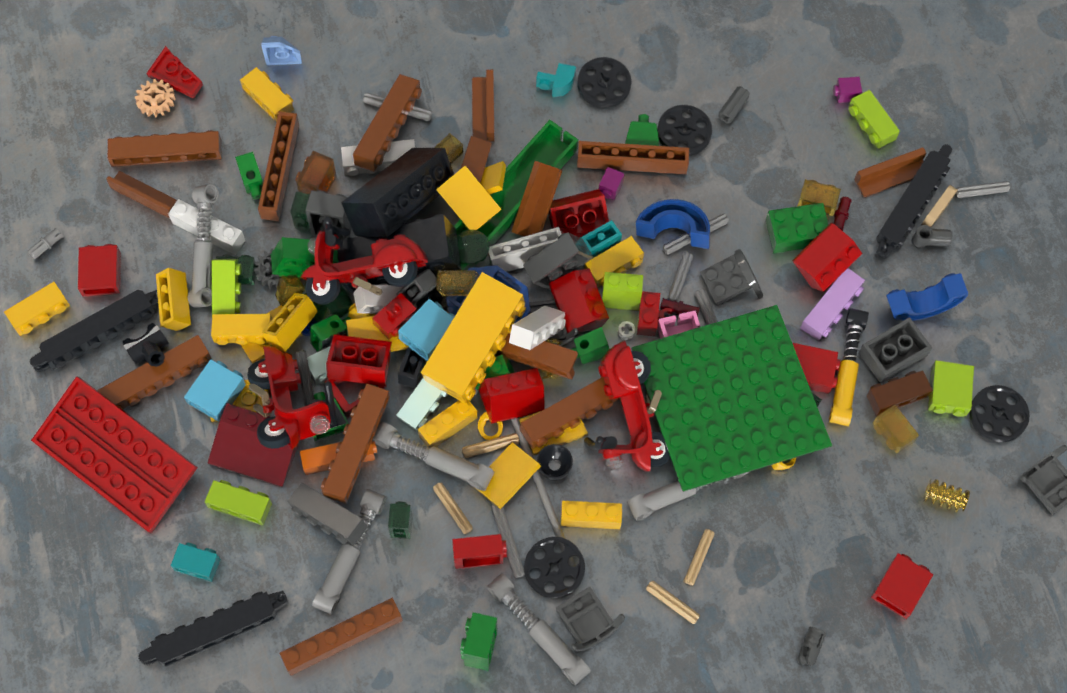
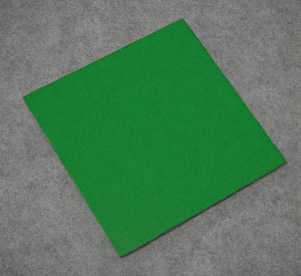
M777 305L631 348L632 351L643 353L651 364L650 375L644 382L650 402L656 390L662 392L654 413L682 492L832 447L831 440Z

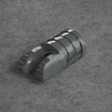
M809 627L798 655V664L804 665L807 663L810 666L815 664L826 637L824 631L815 627Z

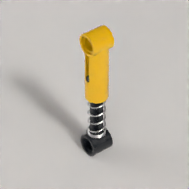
M853 308L848 310L845 322L849 332L846 335L848 340L845 342V357L840 361L829 423L849 426L859 368L856 357L857 351H859L858 344L861 342L859 338L862 335L861 332L865 330L869 312Z

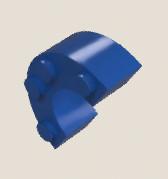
M679 199L662 200L645 208L636 220L637 236L655 239L662 230L679 228L689 234L691 246L705 249L710 248L709 220L706 214L691 202Z
M951 273L942 278L938 284L929 286L923 291L906 292L905 289H896L886 294L893 317L896 320L904 321L910 317L912 321L952 309L966 299L968 291L962 274Z

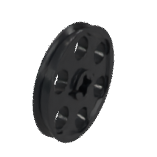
M608 57L595 58L588 61L581 68L577 82L578 90L583 99L591 105L602 108L614 107L622 103L629 95L631 75L626 66L616 59ZM609 64L612 66V69L605 70L602 66ZM593 69L596 73L588 75L586 70ZM622 74L626 77V79L620 81L616 78V76ZM602 79L607 82V88L603 82L601 83ZM590 84L593 88L587 91L583 86ZM619 89L623 94L616 96L613 91ZM602 94L606 96V99L600 101L597 99V96Z
M677 105L666 110L660 117L657 128L658 138L663 146L678 147L679 143H686L687 148H689V156L695 155L704 150L709 144L712 135V124L709 117L699 108L691 105ZM689 112L691 117L685 118L682 116V113ZM668 117H672L675 120V122L669 124L665 121V119ZM702 121L706 124V126L704 128H700L696 125V123ZM683 128H687L686 133L683 132ZM665 133H671L673 135V138L666 139L663 135ZM696 137H702L704 139V142L697 143L694 139Z
M1002 385L988 386L978 392L972 400V408L969 412L970 420L975 430L984 438L1000 443L1018 438L1027 428L1030 419L1029 408L1024 398L1012 388ZM987 393H995L997 400H990L987 397ZM1009 396L1013 397L1016 400V404H1008L1006 398ZM982 405L985 408V413H978L975 406ZM1002 411V415L998 417L996 415L997 412ZM1014 414H1020L1023 417V422H1016ZM983 423H990L992 431H986L983 428ZM1002 428H1010L1012 434L1010 436L1003 434Z
M548 537L538 541L531 547L525 558L524 573L527 582L538 594L547 598H562L574 592L581 584L585 574V562L580 550L571 541L561 537ZM556 543L564 544L565 549L562 553L554 552ZM544 549L545 557L543 559H536V550ZM572 556L579 558V564L575 567L568 564V560ZM552 563L555 565L559 563L557 566L559 570L557 572L555 570L550 572L552 569L550 565ZM534 568H538L541 571V575L537 579L530 577V572ZM570 575L574 577L575 582L572 586L568 587L564 585V578ZM547 582L555 583V590L551 593L546 592L544 589Z

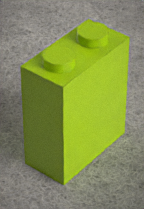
M605 272L602 290V300L605 308L639 311L643 275Z
M935 360L931 366L930 386L933 391L929 396L928 410H933L938 414L952 413L957 417L967 416L972 408L974 366Z

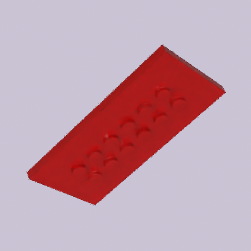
M78 376L75 377L31 439L33 443L150 533L153 532L198 468Z

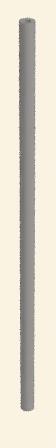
M511 419L514 430L519 437L522 450L534 459L528 442L520 432L519 419ZM537 470L532 476L555 536L565 538L540 472ZM559 543L560 549L563 552L565 546L563 543ZM570 557L568 564L575 567L573 557Z

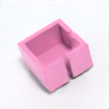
M696 310L679 314L677 326H675V315L659 319L657 331L661 339L699 328L700 323Z

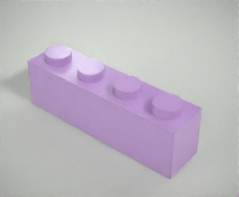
M847 268L805 318L800 329L818 342L822 337L826 338L832 331V328H830L832 324H837L843 317L841 314L843 310L848 311L854 303L852 299L855 296L859 297L863 292L864 287L862 286L865 280Z

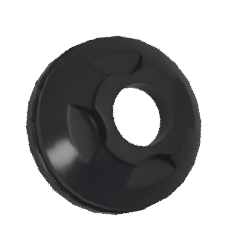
M551 444L544 447L537 457V462L541 466L539 468L540 473L551 480L564 478L569 474L573 466V458L570 451L559 444ZM556 460L561 466L558 470H552L549 468V463Z

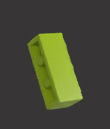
M870 90L851 99L848 107L849 112L857 119L860 128L865 130L872 144H875L880 149L897 139L900 130Z
M238 259L212 260V314L241 313V302H238V294H241V283H238V275H241V264H238Z
M213 480L205 499V504L210 509L260 525H264L272 502L265 493L257 492L255 494L243 486L233 487L231 483L225 480H220V482Z

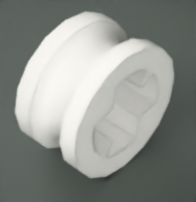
M629 321L622 322L618 328L619 337L622 340H630L634 337V324ZM625 327L629 328V334H624L625 331L623 330Z

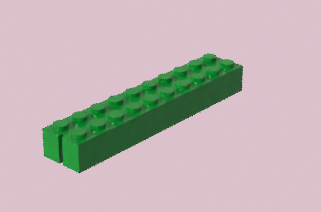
M549 119L506 167L503 189L490 194L501 210L473 234L461 219L454 225L457 231L461 270L453 272L454 274L462 278L469 268L475 267L487 254V247L493 246L515 222L534 162L538 161L562 169L577 152L579 139L565 130L562 142L563 128Z

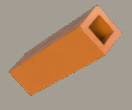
M375 441L371 443L364 462L375 460L374 453H378ZM338 443L300 451L305 475L327 471L331 460H335L337 456L336 448Z

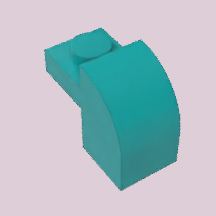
M558 63L556 75L538 72L536 87L543 90H552V97L566 95L573 87L576 66Z

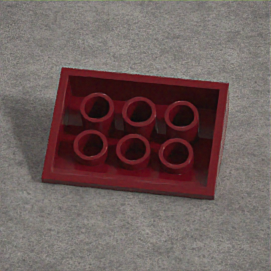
M227 403L219 421L208 464L283 488L299 443L293 450L290 449L288 444L274 449L264 447L257 437V428L266 418L259 413Z

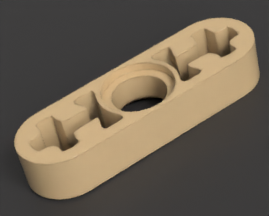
M949 185L922 225L932 228L958 189Z

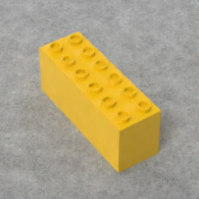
M482 272L422 369L421 374L424 380L465 404L468 400L471 401L476 393L475 387L478 383L481 384L486 376L484 372L488 366L491 367L496 360L495 354L498 350L501 351L503 349L507 334H511L512 324L515 323L518 317L521 318L526 310L523 294Z

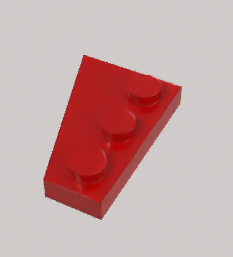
M166 46L146 73L149 78L156 79L157 82L163 80L164 84L169 83L171 88L193 99L203 86L202 81L189 68L185 67L180 59L174 56Z

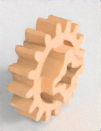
M156 79L153 80V83L146 81V86L140 85L142 90H136L138 95L135 96L136 105L141 110V113L146 112L148 117L151 114L157 117L158 113L164 116L165 110L170 112L169 106L174 107L173 101L176 100L174 90L170 87L169 83L164 84L163 80H160L159 83H157Z

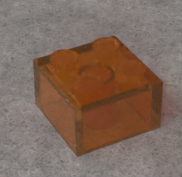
M312 151L311 155L307 156L304 168L297 173L295 179L300 198L308 201L311 190H322L328 193L337 177L332 158Z

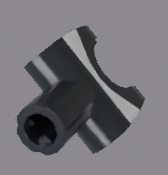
M154 323L148 325L147 332L137 339L126 338L122 341L124 348L135 364L146 359L151 366L155 367L160 366L164 362L165 356L161 349L169 344L162 331Z

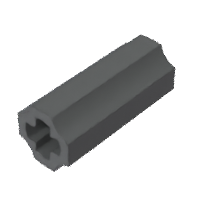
M738 86L719 111L718 117L722 121L731 123L749 99L750 93L742 86Z

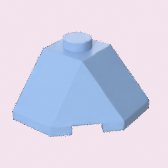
M277 36L263 38L261 46L266 65L302 64L300 51L286 39Z

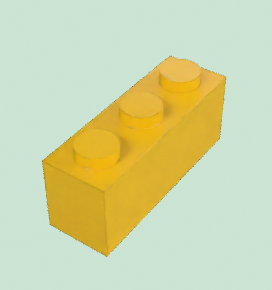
M256 67L240 79L242 89L276 122L279 111L288 113L294 111L292 98L287 93L284 94L276 82L270 81L265 71L261 72Z
M630 236L584 264V269L590 268L598 288L601 285L603 286L605 272L626 273L631 267H638L643 261L644 252L633 237Z
M167 268L157 273L156 283L160 327L180 331L190 326L186 273L172 268Z
M53 281L5 310L4 313L19 336H22L23 334L30 333L36 326L46 323L54 315L64 312L70 305Z
M294 293L262 332L270 347H275L282 352L287 351L318 312L312 300L307 295Z
M212 314L211 337L214 343L219 345H227L228 343L239 345L256 343L264 345L267 341L262 332L272 321L271 314Z
M458 400L418 429L419 437L427 447H437L477 419V410L469 400L466 404Z
M562 500L561 526L621 528V503Z

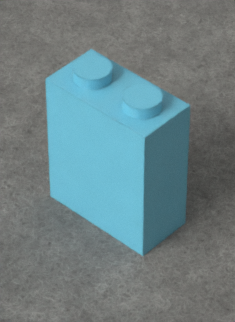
M428 299L398 330L399 339L428 361L455 315L452 313L448 314L438 302Z
M210 359L184 398L187 404L219 422L226 404L232 405L245 387L244 376L236 370L230 371L224 363L220 361L215 362Z

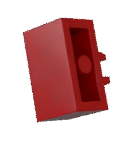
M642 291L637 335L656 337L658 320L665 318V314L672 313L670 308L659 310L660 293Z
M400 293L372 318L373 324L388 340L392 337L395 338L398 336V330L417 312V308Z

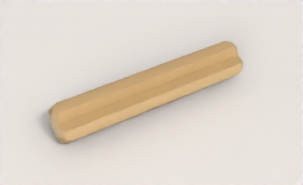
M517 433L465 446L462 448L464 458H469L506 448L512 442L517 445L519 444V437Z
M437 483L433 490L464 534L472 531V525L443 483Z
M709 529L704 530L685 576L684 582L688 585H694L715 535Z
M651 581L646 588L648 592L692 624L697 622L700 617L699 613L655 581Z

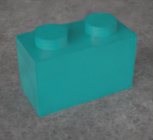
M611 220L580 238L584 240L593 257H596L620 243L622 233Z
M188 542L185 545L179 543L171 563L172 569L176 572L212 582L221 560L218 554H216L217 552L209 548H205V550L198 549L197 545Z

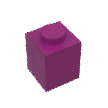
M860 77L838 78L836 85L833 86V94L837 96L838 103L851 102L852 98L862 94Z
M607 167L599 184V189L605 195V198L616 199L624 182V173Z

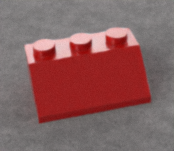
M600 189L553 200L548 212L552 229L559 227L561 234L569 232L579 238L609 222L605 195Z
M830 223L792 261L811 288L824 292L863 253L852 238L835 224Z
M590 268L572 271L549 283L558 310L565 312L564 319L566 320L565 328L567 334L574 328H577L578 332L598 329L609 319Z
M334 334L326 362L327 379L385 386L389 371L392 342Z
M538 368L484 379L478 389L491 424L532 415L545 410L544 384Z

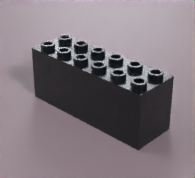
M411 148L341 202L354 235L388 237L440 194L436 189L454 175L445 148Z
M436 214L431 218L417 219L412 223L403 224L388 237L357 236L354 238H344L342 240V248L337 250L338 263L372 255L371 244L376 243V240H391L396 235H406V237L415 241L423 249L428 260L426 266L418 268L417 275L427 268L435 276L461 270L457 231L444 214ZM384 276L367 279V282L372 285L383 283L391 285L385 280ZM341 283L354 295V291L357 288H354L351 283Z

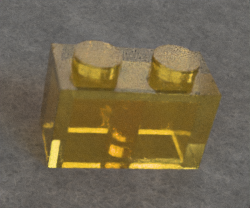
M805 179L797 206L823 203L826 215L833 216L841 189L836 188L834 185H825L815 180Z
M476 270L438 271L437 290L442 296H468L480 275Z
M896 405L878 415L873 422L876 432L880 435L882 434L886 439L887 446L894 450L896 454L914 443L919 437V434Z

